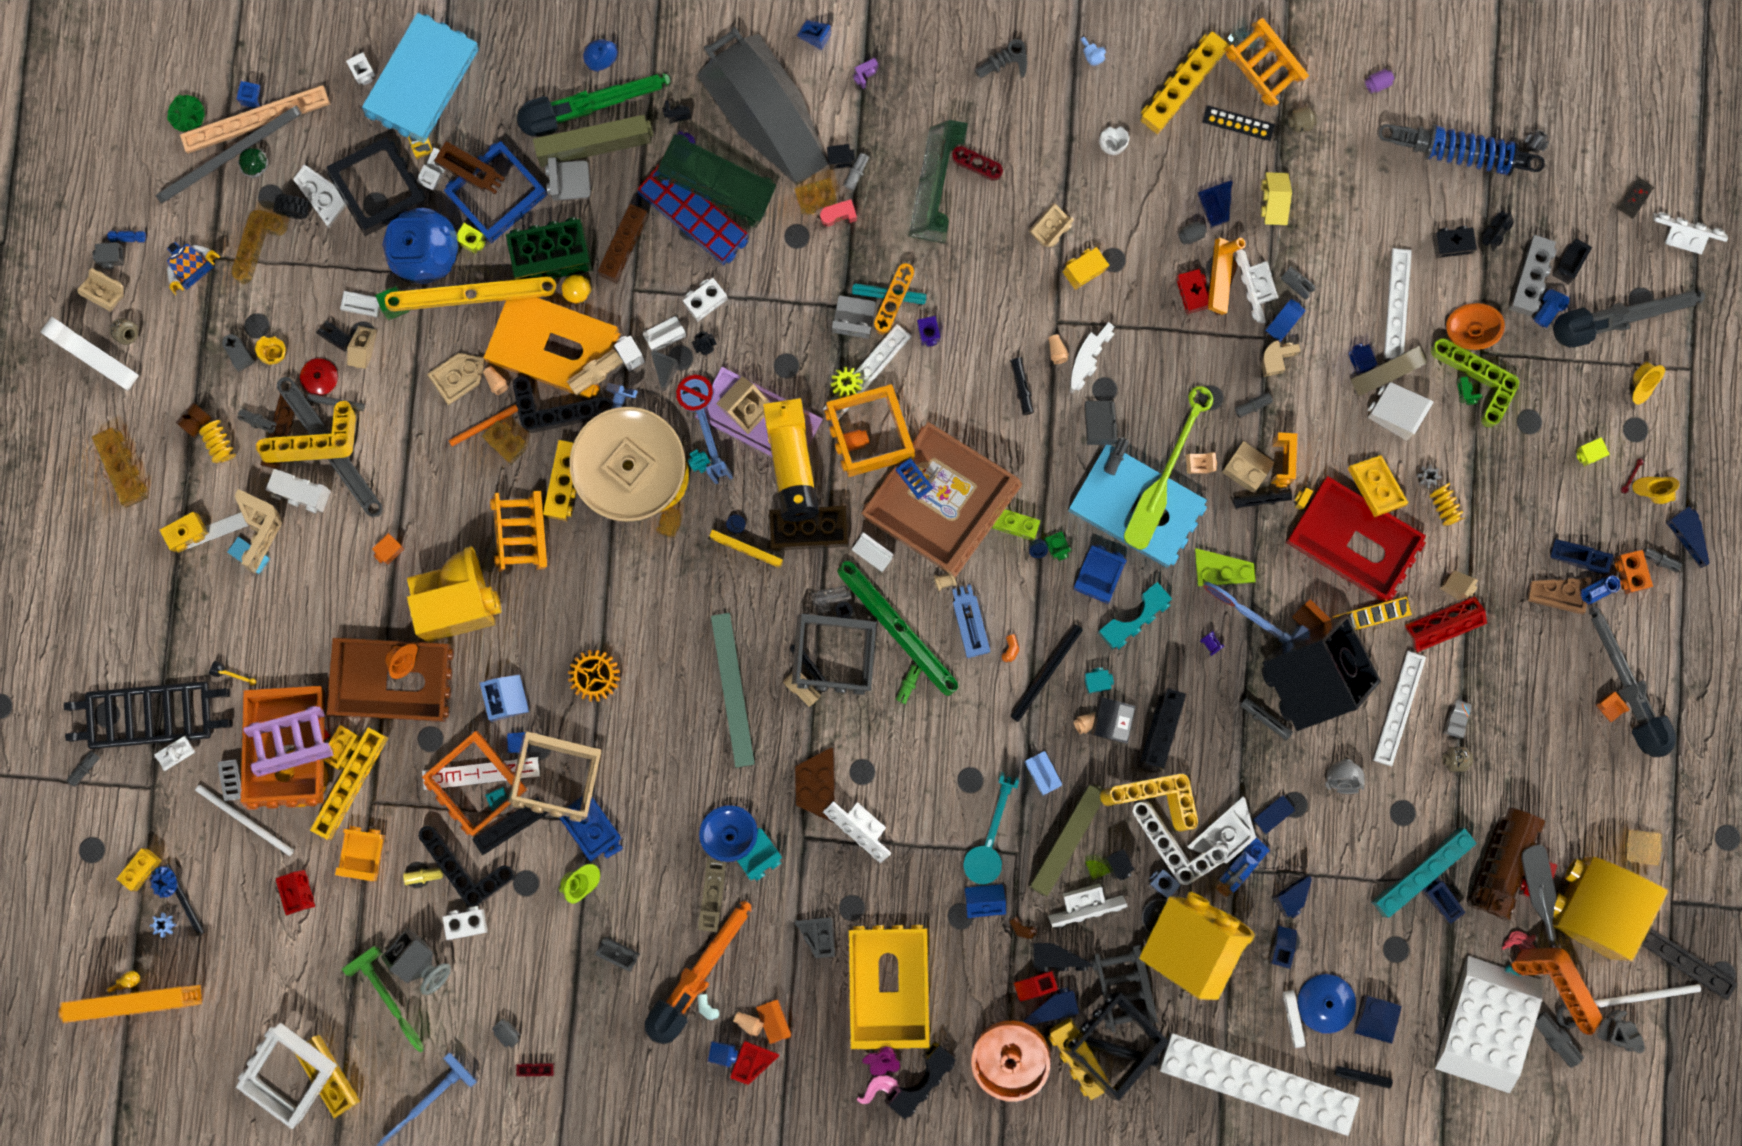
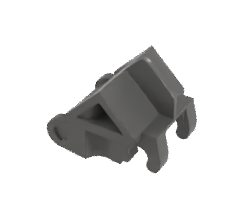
M1614 1010L1606 1016L1607 1019L1602 1020L1597 1033L1598 1038L1618 1047L1623 1046L1629 1052H1644L1645 1044L1635 1023L1631 1021L1626 1022L1625 1020L1621 1021V1018L1627 1015V1011Z

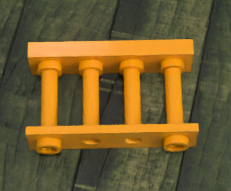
M1262 17L1251 24L1254 28L1253 32L1238 46L1234 47L1231 44L1226 46L1224 50L1227 52V58L1235 62L1261 94L1262 101L1272 107L1279 103L1275 97L1292 81H1304L1309 74ZM1261 37L1265 41V46L1246 62L1240 53L1254 40ZM1270 51L1277 56V61L1258 77L1252 67ZM1281 66H1285L1289 71V75L1270 91L1263 82Z
M533 491L528 499L500 500L499 493H495L492 499H490V509L494 511L497 555L494 556L495 567H498V572H503L505 565L533 563V565H536V570H544L547 567L541 491ZM526 506L532 508V516L529 518L501 519L500 508ZM530 525V527H533L534 534L531 537L503 538L502 527ZM525 544L535 546V553L531 556L504 557L503 546Z

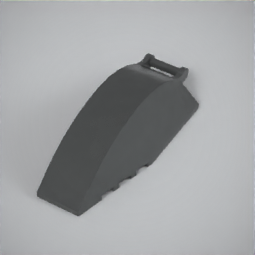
M732 27L729 33L711 45L703 47L711 60L697 76L738 135L751 144L756 151L758 150L770 163L772 162L798 186L828 165L803 97L759 34L742 38L738 30ZM736 38L738 42L717 56L714 55V51Z

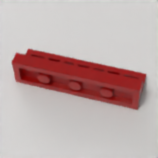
M1474 596L1406 624L1405 629L1413 640L1414 649L1416 652H1420L1487 624L1486 611ZM1473 604L1476 606L1473 610L1466 609V607ZM1451 613H1459L1456 617H1448ZM1434 620L1441 621L1439 624L1436 625L1430 624L1431 621ZM1417 627L1423 628L1422 631H1419L1417 633H1415L1412 629Z

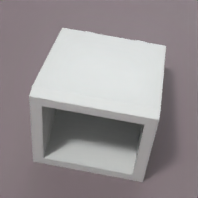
M1389 382L1386 386L1383 385L1377 394L1380 397L1377 402L1373 401L1368 409L1370 414L1367 418L1407 441L1416 433L1433 401Z

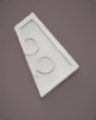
M304 165L293 180L328 228H330L346 205L332 183Z

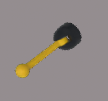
M215 660L209 671V675L214 677L226 674L248 682L251 686L256 684L254 678L248 679L226 671L224 664Z

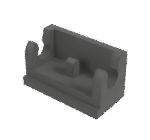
M605 937L601 941V945L595 955L631 972L640 953Z

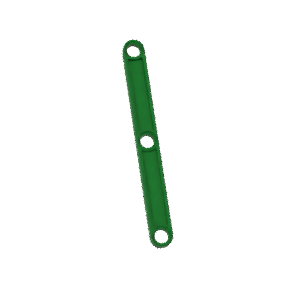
M850 561L843 562L837 570L840 578L944 695H952L958 689V682L860 570ZM844 567L848 568L851 574L846 573ZM894 625L899 626L900 629H901V632L897 631V630L895 629ZM945 682L951 685L952 690L946 687Z

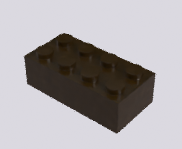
M846 506L819 507L818 515L798 522L783 520L780 509L769 510L772 551L848 547Z

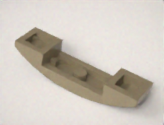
M1417 346L1350 380L1357 395L1361 396L1426 364L1427 361L1420 346Z
M709 855L707 856L698 930L718 932L727 862L717 861Z

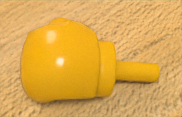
M135 971L124 973L116 980L115 985L107 988L108 993L118 988L122 990L136 986L140 981V975Z

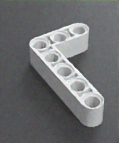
M52 316L40 331L50 340L127 391H129L139 377L137 373L73 332Z
M1141 800L1133 807L1135 818L1180 884L1188 885L1226 860L1228 856L1227 848L1222 844H1217L1189 861L1149 801ZM1144 805L1147 808V814H1140L1138 806ZM1149 822H1156L1158 824V830H1151L1149 828ZM1160 838H1167L1169 846L1163 847L1160 844ZM1214 850H1221L1224 854L1223 858H1216ZM1177 854L1180 857V862L1173 863L1170 856ZM1204 860L1207 863V868H1199L1197 862ZM1184 870L1189 871L1191 879H1184L1181 872Z

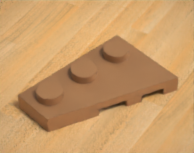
M1592 577L1532 581L1527 601L1584 615L1587 603L1580 596L1581 590L1590 586Z

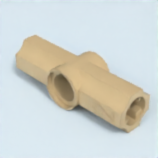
M612 349L600 359H595L585 365L583 370L569 379L567 383L577 396L591 385H596L608 376L607 374L623 364V361L618 353Z

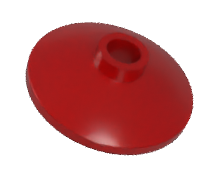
M312 359L303 366L300 372V383L309 394L326 395L335 388L338 382L336 367L326 359ZM316 373L321 374L320 378L315 379L314 375Z

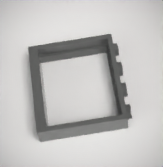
M810 614L797 615L792 684L797 685L798 689H809V686H813L818 691H827L828 688H832L837 693H846V690H852L853 694L864 695L865 692L871 691L876 622ZM805 624L865 630L861 685L800 679Z

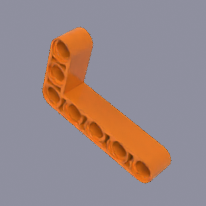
M1562 948L1522 949L1513 961L1512 969L1520 975L1549 974L1579 1030L1586 1035H1593L1602 1021V1015L1569 954Z

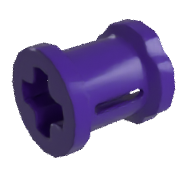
M1213 631L1200 640L1210 651V656L1225 647L1224 644H1220Z

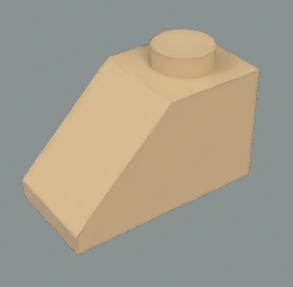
M358 326L348 345L347 365L366 369L372 357L377 329Z

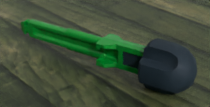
M663 73L662 78L655 74L591 93H587L586 90L554 102H550L546 96L529 100L521 106L517 113V124L523 133L532 137H542L555 133L558 129V123L578 117H586L592 115L595 110L662 90V84H665L667 87L671 81L669 75Z

